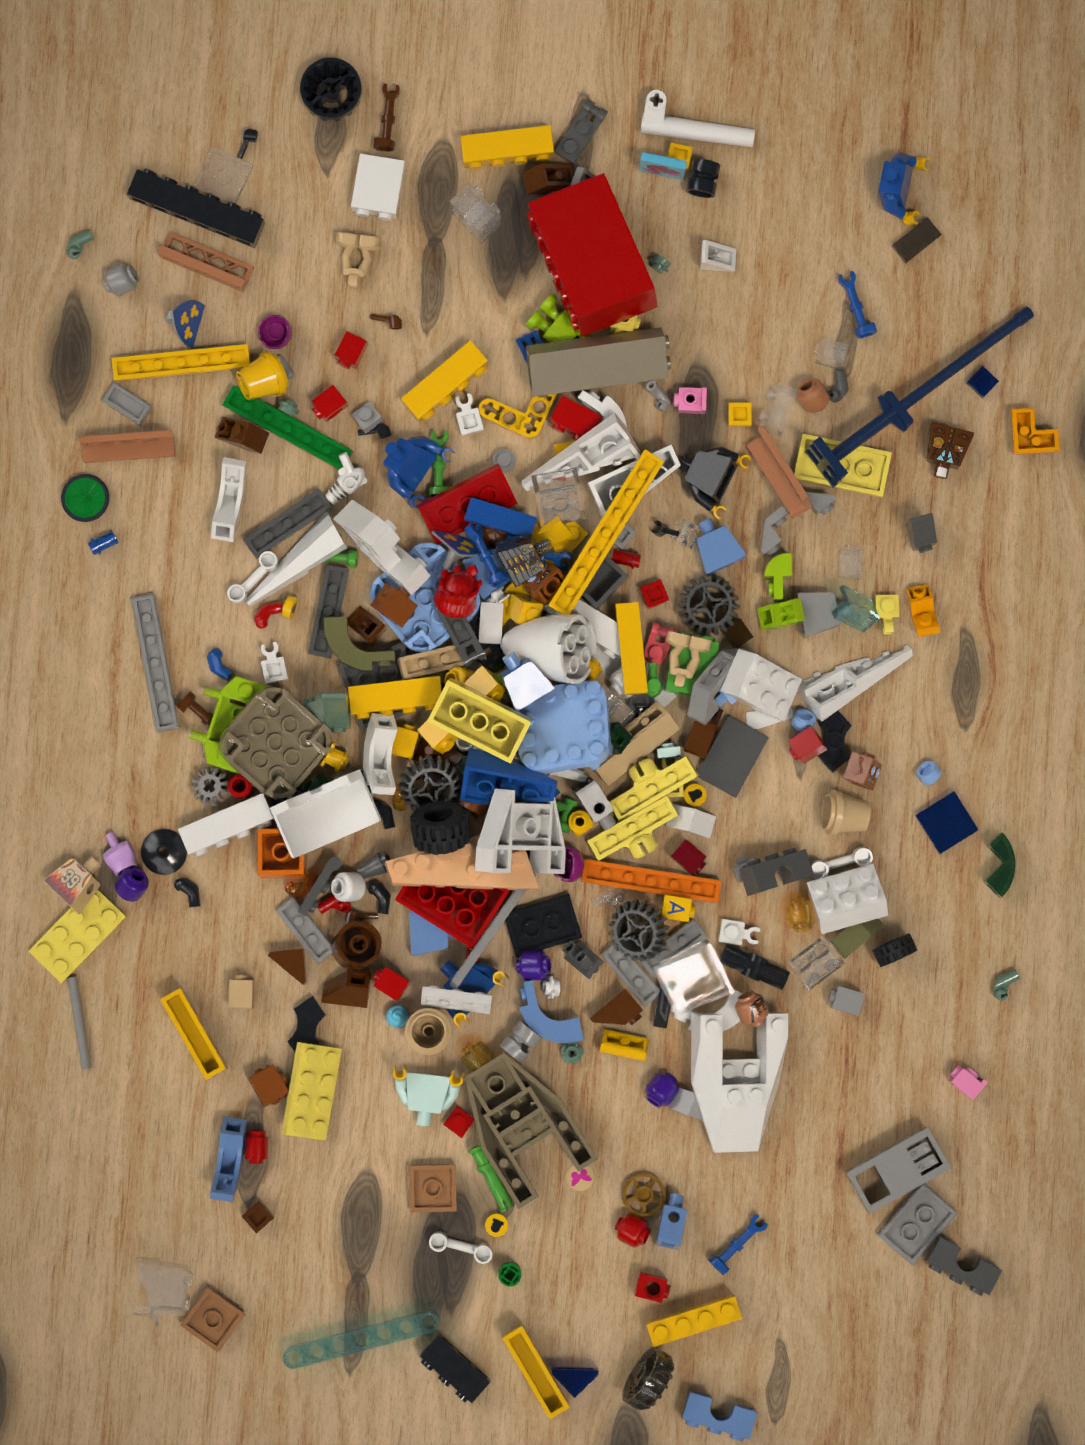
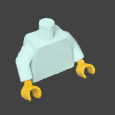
M405 1064L403 1065L404 1070L397 1071L396 1065H393L396 1092L402 1104L407 1106L408 1110L418 1111L416 1125L430 1126L431 1113L441 1114L442 1110L449 1109L457 1099L465 1077V1073H462L460 1078L455 1077V1070H452L450 1077L407 1072Z

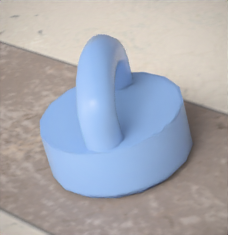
M798 709L794 712L791 724L794 729L802 732L810 726L814 727L816 717L809 710Z
M926 761L918 767L916 775L923 784L932 785L940 778L942 771L934 761Z

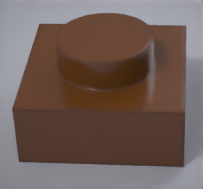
M259 1200L242 1215V1218L257 1234L274 1219V1216Z

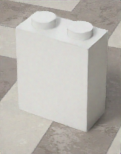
M360 154L351 209L352 212H355V215L360 217H369V214L376 215L378 219L391 221V218L397 219L406 167L405 161Z

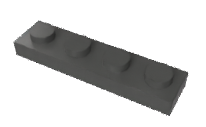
M317 489L243 540L255 558L258 559L263 552L270 551L332 509V506L321 490Z
M326 564L308 651L309 655L329 659L332 657L333 651L325 636L324 618L340 617L349 575L348 568Z

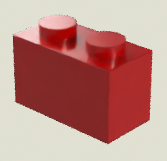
M562 395L550 417L549 423L552 424L551 428L559 433L564 434L565 431L573 435L572 439L576 441L601 423L603 416Z
M385 967L384 970L379 968L372 979L375 981L373 987L395 1001L400 1000L411 982L389 967Z

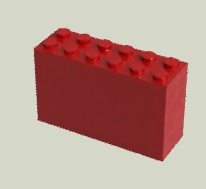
M604 173L528 203L529 212H526L529 221V228L532 235L536 236L538 249L544 255L545 265L549 274L552 273L554 286L557 293L560 292L561 301L565 311L569 313L572 328L574 331L578 330L581 337L658 307L653 282Z

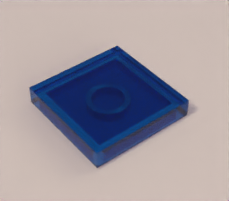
M955 791L915 815L938 854L945 852L979 830Z

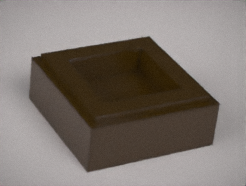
M741 618L734 622L733 626H728L726 632L721 631L733 649L739 648L753 638V635Z

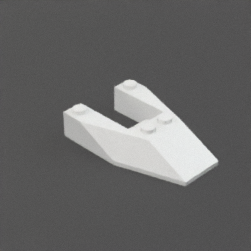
M769 1012L768 1016L764 1019L765 1022L757 1027V1058L723 1059V1015L716 1013H691V1084L714 1153L752 1152L759 1150L780 1083L788 1041V1013Z

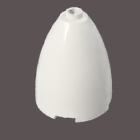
M549 615L515 626L504 634L500 647L505 655L515 652L519 661L529 658L549 680L579 684L591 672L588 667L591 654H596V636L592 623L587 622L583 615Z

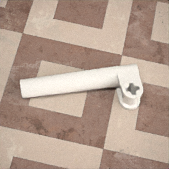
M653 90L647 95L640 133L753 147L755 129L665 116L667 102L665 94L660 90ZM654 97L659 98V102H662L658 104V107L653 106V102H651L654 100Z

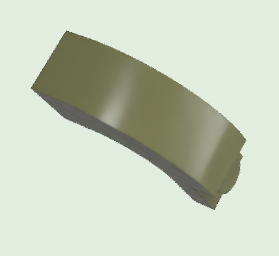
M347 616L324 618V631L327 642L336 657L345 665L361 672H373V663H377V667H389L391 662H396L395 651L365 652L355 647L349 638Z

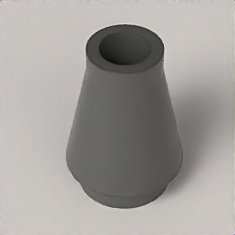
M385 851L382 853L377 852L364 864L357 867V871L364 879L388 873L385 862L390 860Z

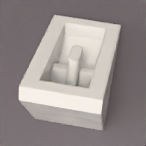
M708 240L702 241L700 270L735 271L736 248Z
M673 804L678 816L666 823L667 827L710 839L716 816L697 809Z

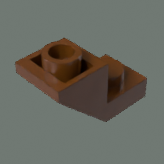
M718 709L706 725L694 721L684 748L685 752L703 759L706 758L724 710Z

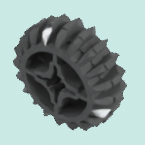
M708 575L707 582H704L703 576H699L700 584H697L692 579L690 581L692 589L689 586H684V590L688 595L681 593L679 596L685 600V602L678 603V607L685 608V610L679 612V616L687 615V618L682 623L687 624L690 621L692 623L688 628L690 631L695 626L698 627L697 635H700L702 629L706 630L705 636H710V630H713L714 635L718 636L719 627L723 632H726L727 627L725 623L733 626L734 622L729 618L738 617V614L732 612V610L740 608V605L733 604L739 597H731L730 595L735 591V588L732 587L727 591L726 587L729 582L725 581L723 585H720L721 577L719 576L715 582H712V575ZM707 588L718 590L725 598H713ZM698 590H701L702 602L690 607L691 597ZM706 597L710 604H716L715 607H712L713 611L711 613L708 608H702V605L706 603ZM727 605L725 617L717 622L716 609ZM692 614H705L710 624L698 621Z
M428 755V759L424 760L420 756L418 763L414 760L411 761L412 768L405 766V774L400 775L402 782H399V789H401V797L405 798L404 803L411 805V810L414 811L430 802H456L455 797L460 795V774L456 772L455 765H450L448 759L442 761L441 756L438 755L433 760L432 755ZM423 774L422 778L416 781V784H413L415 779ZM427 779H429L430 783L432 784L433 791H431V788L428 786ZM445 789L442 794L437 796L440 790Z
M634 899L632 902L627 901L623 906H619L616 909L617 912L611 916L614 921H611L609 924L613 928L609 935L615 937L611 943L618 944L616 951L623 950V957L630 955L631 961L639 958L640 962L647 959L651 960L656 955L661 954L662 949L667 946L665 940L670 937L665 932L670 928V926L664 925L667 917L660 916L662 909L656 911L655 903L648 905L647 900L640 902L639 899ZM626 920H628V921H627V925H628V930H627V931H626ZM638 928H639V929L645 928L644 930L641 931V933H640L639 931L636 932V933H634V931L637 930Z

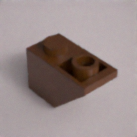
M222 417L214 438L244 450L262 454L269 432L249 422Z
M347 970L324 983L321 1003L367 1008L371 972Z

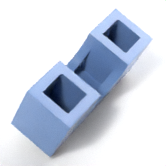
M689 1389L681 1415L682 1419L686 1420V1425L698 1428L700 1424L708 1427L707 1431L721 1435L723 1431L729 1433L732 1439L742 1442L744 1438L750 1440L758 1413L756 1409L734 1403L728 1416L718 1418L710 1412L712 1396Z

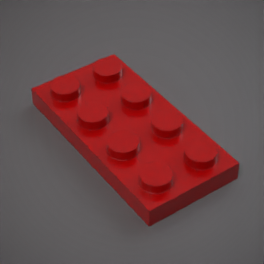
M498 463L417 505L436 545L442 542L432 534V531L458 535L464 532V528L469 524L477 525L464 521L471 497L508 509L518 504Z

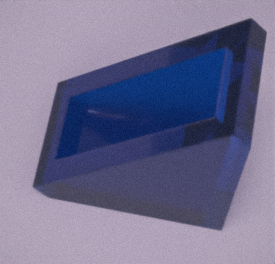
M552 1367V1375L574 1398L599 1374L598 1368Z

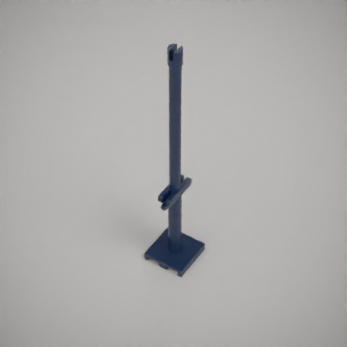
M1026 306L1013 315V318L899 401L892 391H887L883 396L877 397L882 413L834 449L830 450L823 439L818 437L812 442L813 444L808 447L809 449L805 453L832 488H834L848 474L839 462L890 423L902 432H905L913 423V418L907 412V409L1019 326L1027 323L1034 317L1032 310Z

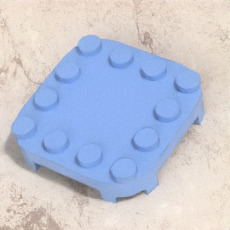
M420 543L408 553L414 559L418 556L426 563L427 567L425 569L430 574V577L412 596L409 595L408 598L418 606L403 628L392 623L377 611L403 644L411 651L417 653L437 649L450 638L433 601L435 591L439 587L442 570L446 569L442 565L448 553L440 545L433 543ZM455 561L451 569H447L448 572L454 569V565H457ZM385 572L372 583L370 591L371 603L385 583L396 589L400 587ZM479 593L476 598L477 606L473 614L466 617L468 622L475 617L481 606Z
M597 681L553 685V690L518 711L533 719L518 748L520 760L524 767L547 776V773L590 767L591 770L600 768L599 765L607 759L609 754L612 755L613 745L611 743L609 719L610 702L604 689Z

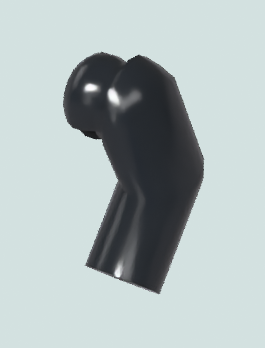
M182 877L177 879L174 887L177 891H182L188 895L189 908L200 907L198 886L188 878Z
M380 882L370 883L368 892L373 894L379 901L377 913L389 914L390 892Z

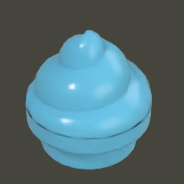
M402 1005L390 1007L386 1013L387 1022L394 1028L405 1026L409 1019L408 1010Z

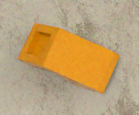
M917 585L906 588L912 623L917 637L940 633V626L934 612V601L929 585Z

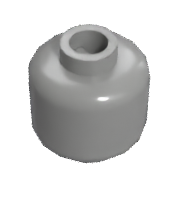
M120 263L105 272L103 284L108 293L112 292L119 297L134 290L139 278L133 266Z

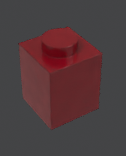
M686 839L670 857L690 875L694 871L699 874L707 864L704 862L707 856Z

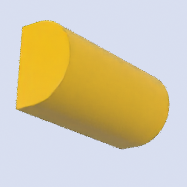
M604 1029L599 1052L645 1062L649 1039Z

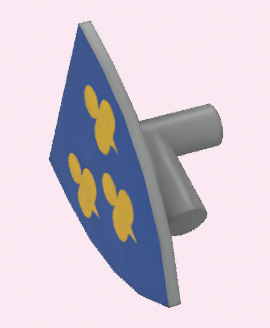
M186 300L168 312L166 322L172 323L179 340L184 345L193 349L205 305L195 300Z
M432 531V534L449 548V552L442 565L444 568L451 569L455 558L467 559L480 555L475 542L471 539L448 532Z

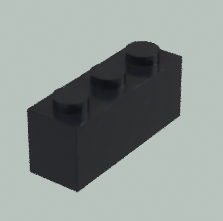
M440 1333L420 1354L422 1358L421 1363L429 1371L434 1369L439 1373L438 1379L447 1387L451 1384L457 1390L455 1394L465 1403L467 1400L473 1403L491 1382V1379Z

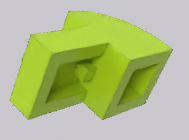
M792 553L777 555L768 563L764 571L763 579H772V582H768V596H772L773 602L783 600V579H791Z
M801 598L757 608L761 631L793 626L796 623L805 621Z

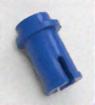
M111 530L95 540L92 538L88 545L93 555H101V551L118 544V540Z

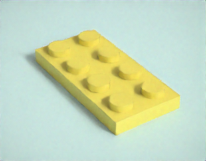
M802 434L794 475L799 481L832 487L805 453L809 449L808 447L813 444L812 442L818 437ZM822 438L830 450L842 443ZM859 446L839 461L848 474L834 488L882 498L892 452Z
M98 889L80 914L70 908L29 952L60 983H63L127 916Z
M297 1042L281 1134L326 1141L342 1049Z

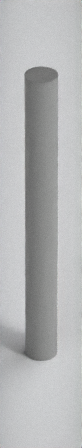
M70 977L67 979L82 1069L91 1068L78 982L77 977Z

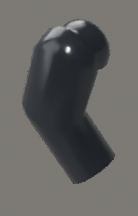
M374 800L380 817L383 820L384 830L395 828L392 808L380 800Z

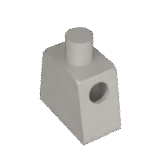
M833 592L797 593L796 599L801 598L805 621L801 622L804 638L838 627L840 625L839 616L851 614L850 601L836 602L835 593Z
M589 777L585 782H581L571 789L594 823L599 821L604 830H608L616 824L610 814L614 809L593 778ZM600 803L601 808L595 811V804Z

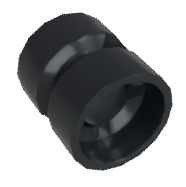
M693 159L690 169L693 177L688 179L686 192L697 197L714 198L717 183L714 180L718 179L721 165L711 160Z

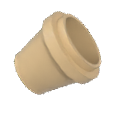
M831 790L830 793L826 794L822 804V829L825 830L827 835L836 836L838 833L865 832L870 822L869 801L843 794L841 790Z
M425 1008L418 1010L411 1015L406 1023V1040L410 1047L420 1054L433 1055L439 1053L448 1045L451 1039V1024L448 1018L436 1009ZM427 1027H432L434 1030L431 1036L425 1034Z

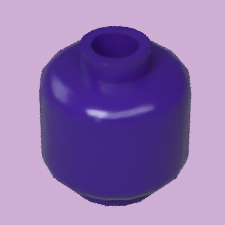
M127 868L117 879L115 890L126 901H138L147 890L149 879L141 869Z
M541 950L525 951L521 954L520 960L516 961V971L518 974H521L525 981L544 980L547 974L551 973L550 957L546 956Z
M667 1072L665 1074H655L645 1087L648 1102L658 1108L669 1106L679 1092V1087L676 1084L677 1079Z

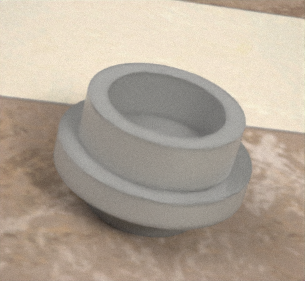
M501 449L494 454L493 465L498 463L503 472H508L515 466V456L510 450Z

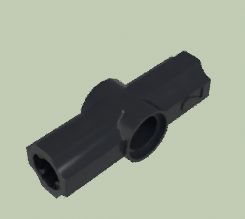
M726 944L719 959L720 963L740 971V974L758 982H765L780 990H783L790 974L789 971L769 963L768 960L750 952L748 954Z

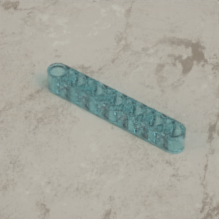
M425 1310L288 1347L284 1352L283 1362L288 1368L296 1369L429 1334L438 1328L440 1317L433 1310ZM425 1316H433L436 1324L433 1327H426L423 1324ZM404 1321L412 1323L413 1331L404 1333L400 1328L401 1323ZM380 1328H388L391 1336L388 1339H381L378 1335ZM359 1333L365 1334L368 1337V1343L359 1345L355 1340L356 1335ZM336 1339L343 1340L345 1342V1349L342 1351L335 1350L333 1341ZM314 1345L320 1346L323 1350L322 1356L314 1357L310 1352V1348ZM291 1351L298 1352L300 1361L297 1363L290 1362L288 1353Z

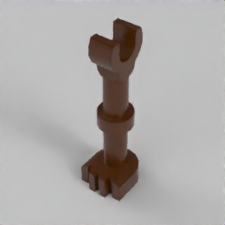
M387 84L383 85V94L386 97L385 112L381 119L383 131L382 138H374V149L376 151H394L395 142L391 140L392 124L395 123V116H393L394 103L400 94L399 85H396V90L393 93L387 91Z
M190 691L177 705V708L183 713L189 708L202 719L201 722L204 725H210L213 714L211 712L208 713L196 703V696Z

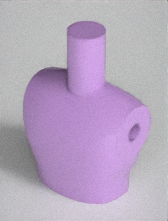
M114 832L108 833L106 838L111 848L103 854V858L115 876H120L127 868H136L137 863L132 844L129 841L119 843Z

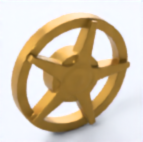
M640 1173L632 1176L626 1182L622 1197L626 1208L631 1213L640 1217H649L659 1212L663 1207L666 1191L663 1183L656 1176ZM649 1177L653 1180L648 1186H640L635 1179ZM633 1181L636 1187L635 1195L626 1199L627 1188ZM655 1182L661 1187L662 1199L653 1196L652 1187ZM637 1200V1202L642 1204V1213L634 1211L628 1202ZM652 1200L661 1202L654 1211L646 1213V1204Z

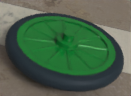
M90 474L77 475L70 479L62 490L61 502L63 509L68 516L76 521H94L105 513L109 505L108 488L96 476Z

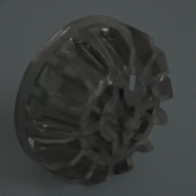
M658 1347L648 1349L637 1361L627 1378L622 1394L623 1401L637 1410L650 1409V1406H655L656 1400L662 1398L664 1389L668 1388L667 1384L673 1378L671 1373L675 1368L671 1355Z

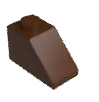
M539 164L522 173L527 194H547L571 186L575 175L572 164Z
M624 989L589 1019L595 1023L618 1025L630 1023L633 1025L642 1017L640 1012L643 1009Z

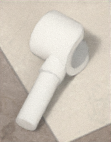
M500 586L491 593L490 598L483 602H496L500 604L510 595H505L502 592L504 586Z

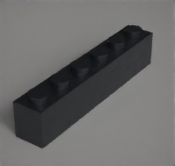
M144 169V171L136 170L127 192L130 200L256 248L265 226L261 214L249 210V212L240 210L241 207L232 202H228V204L219 201L220 198L212 194H207V196L199 194V190L192 186L186 185L185 188L179 186L176 180L165 177V179L156 177L157 174L149 169Z

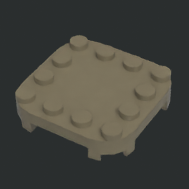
M267 687L256 693L224 730L220 737L218 749L224 760L261 793L271 798L281 799L294 794L298 786L320 760L327 756L331 749V737L326 724L317 719L290 695V692L283 688Z

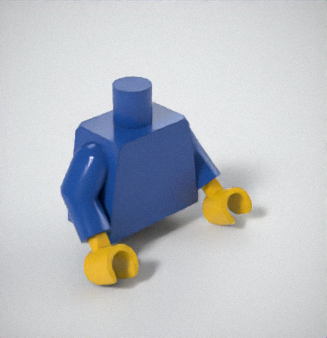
M898 153L892 157L891 161L884 162L878 189L882 207L886 212L900 219L903 218L905 225L918 224L914 217L920 216V213L918 211L906 212L905 209L913 172L912 167L920 171H929L930 169L925 168V161H931L929 157L916 158L915 156Z
M450 960L440 968V971L449 978L443 985L446 990L454 989L449 983L459 970ZM476 961L457 989L469 993L483 992L487 994L495 984L503 988L504 986L500 984V980L503 977L509 979V976L502 971H498L490 964ZM446 1008L453 1018L455 1025L460 1030L462 1029L460 1026L461 1021L466 1020L468 1024L470 1023L466 1016L470 1011Z

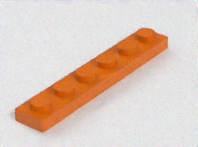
M589 859L584 861L581 882L717 904L721 887V880Z

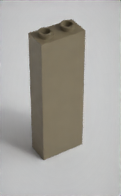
M659 327L526 346L529 385L532 395L535 397L668 378V370L671 369L670 357L666 356V349L670 348L669 337L664 335L662 328Z

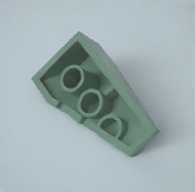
M346 693L319 694L303 700L304 706L317 719L325 723L329 729H332V733H345L346 729H351L350 701Z

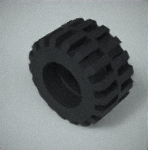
M452 801L430 802L415 809L414 813L410 816L413 843L420 852L433 855L456 852L458 849L465 847L469 843V839H471L468 811L460 803Z

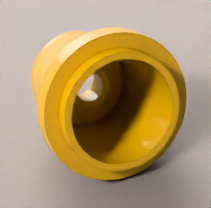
M269 351L261 353L258 359L236 372L239 388L247 400L271 395L280 396L286 393L288 379L285 369L279 358Z

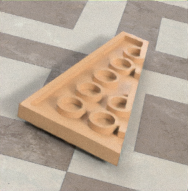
M480 835L471 837L469 843L456 852L439 855L417 852L385 862L391 884L396 886L429 885L472 889H529V891H538L539 889L526 850H512L511 873L475 871L476 847Z

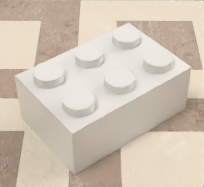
M738 649L720 691L765 716L784 721L802 679L755 653Z
M874 864L807 882L809 899L821 934L888 916L887 900Z

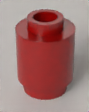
M235 775L229 780L228 790L234 797L244 799L252 793L253 785L242 775ZM240 783H244L246 786L242 792L237 789Z
M247 1131V1136L245 1137V1159H249V1164H263V1159H268V1137H266V1131Z

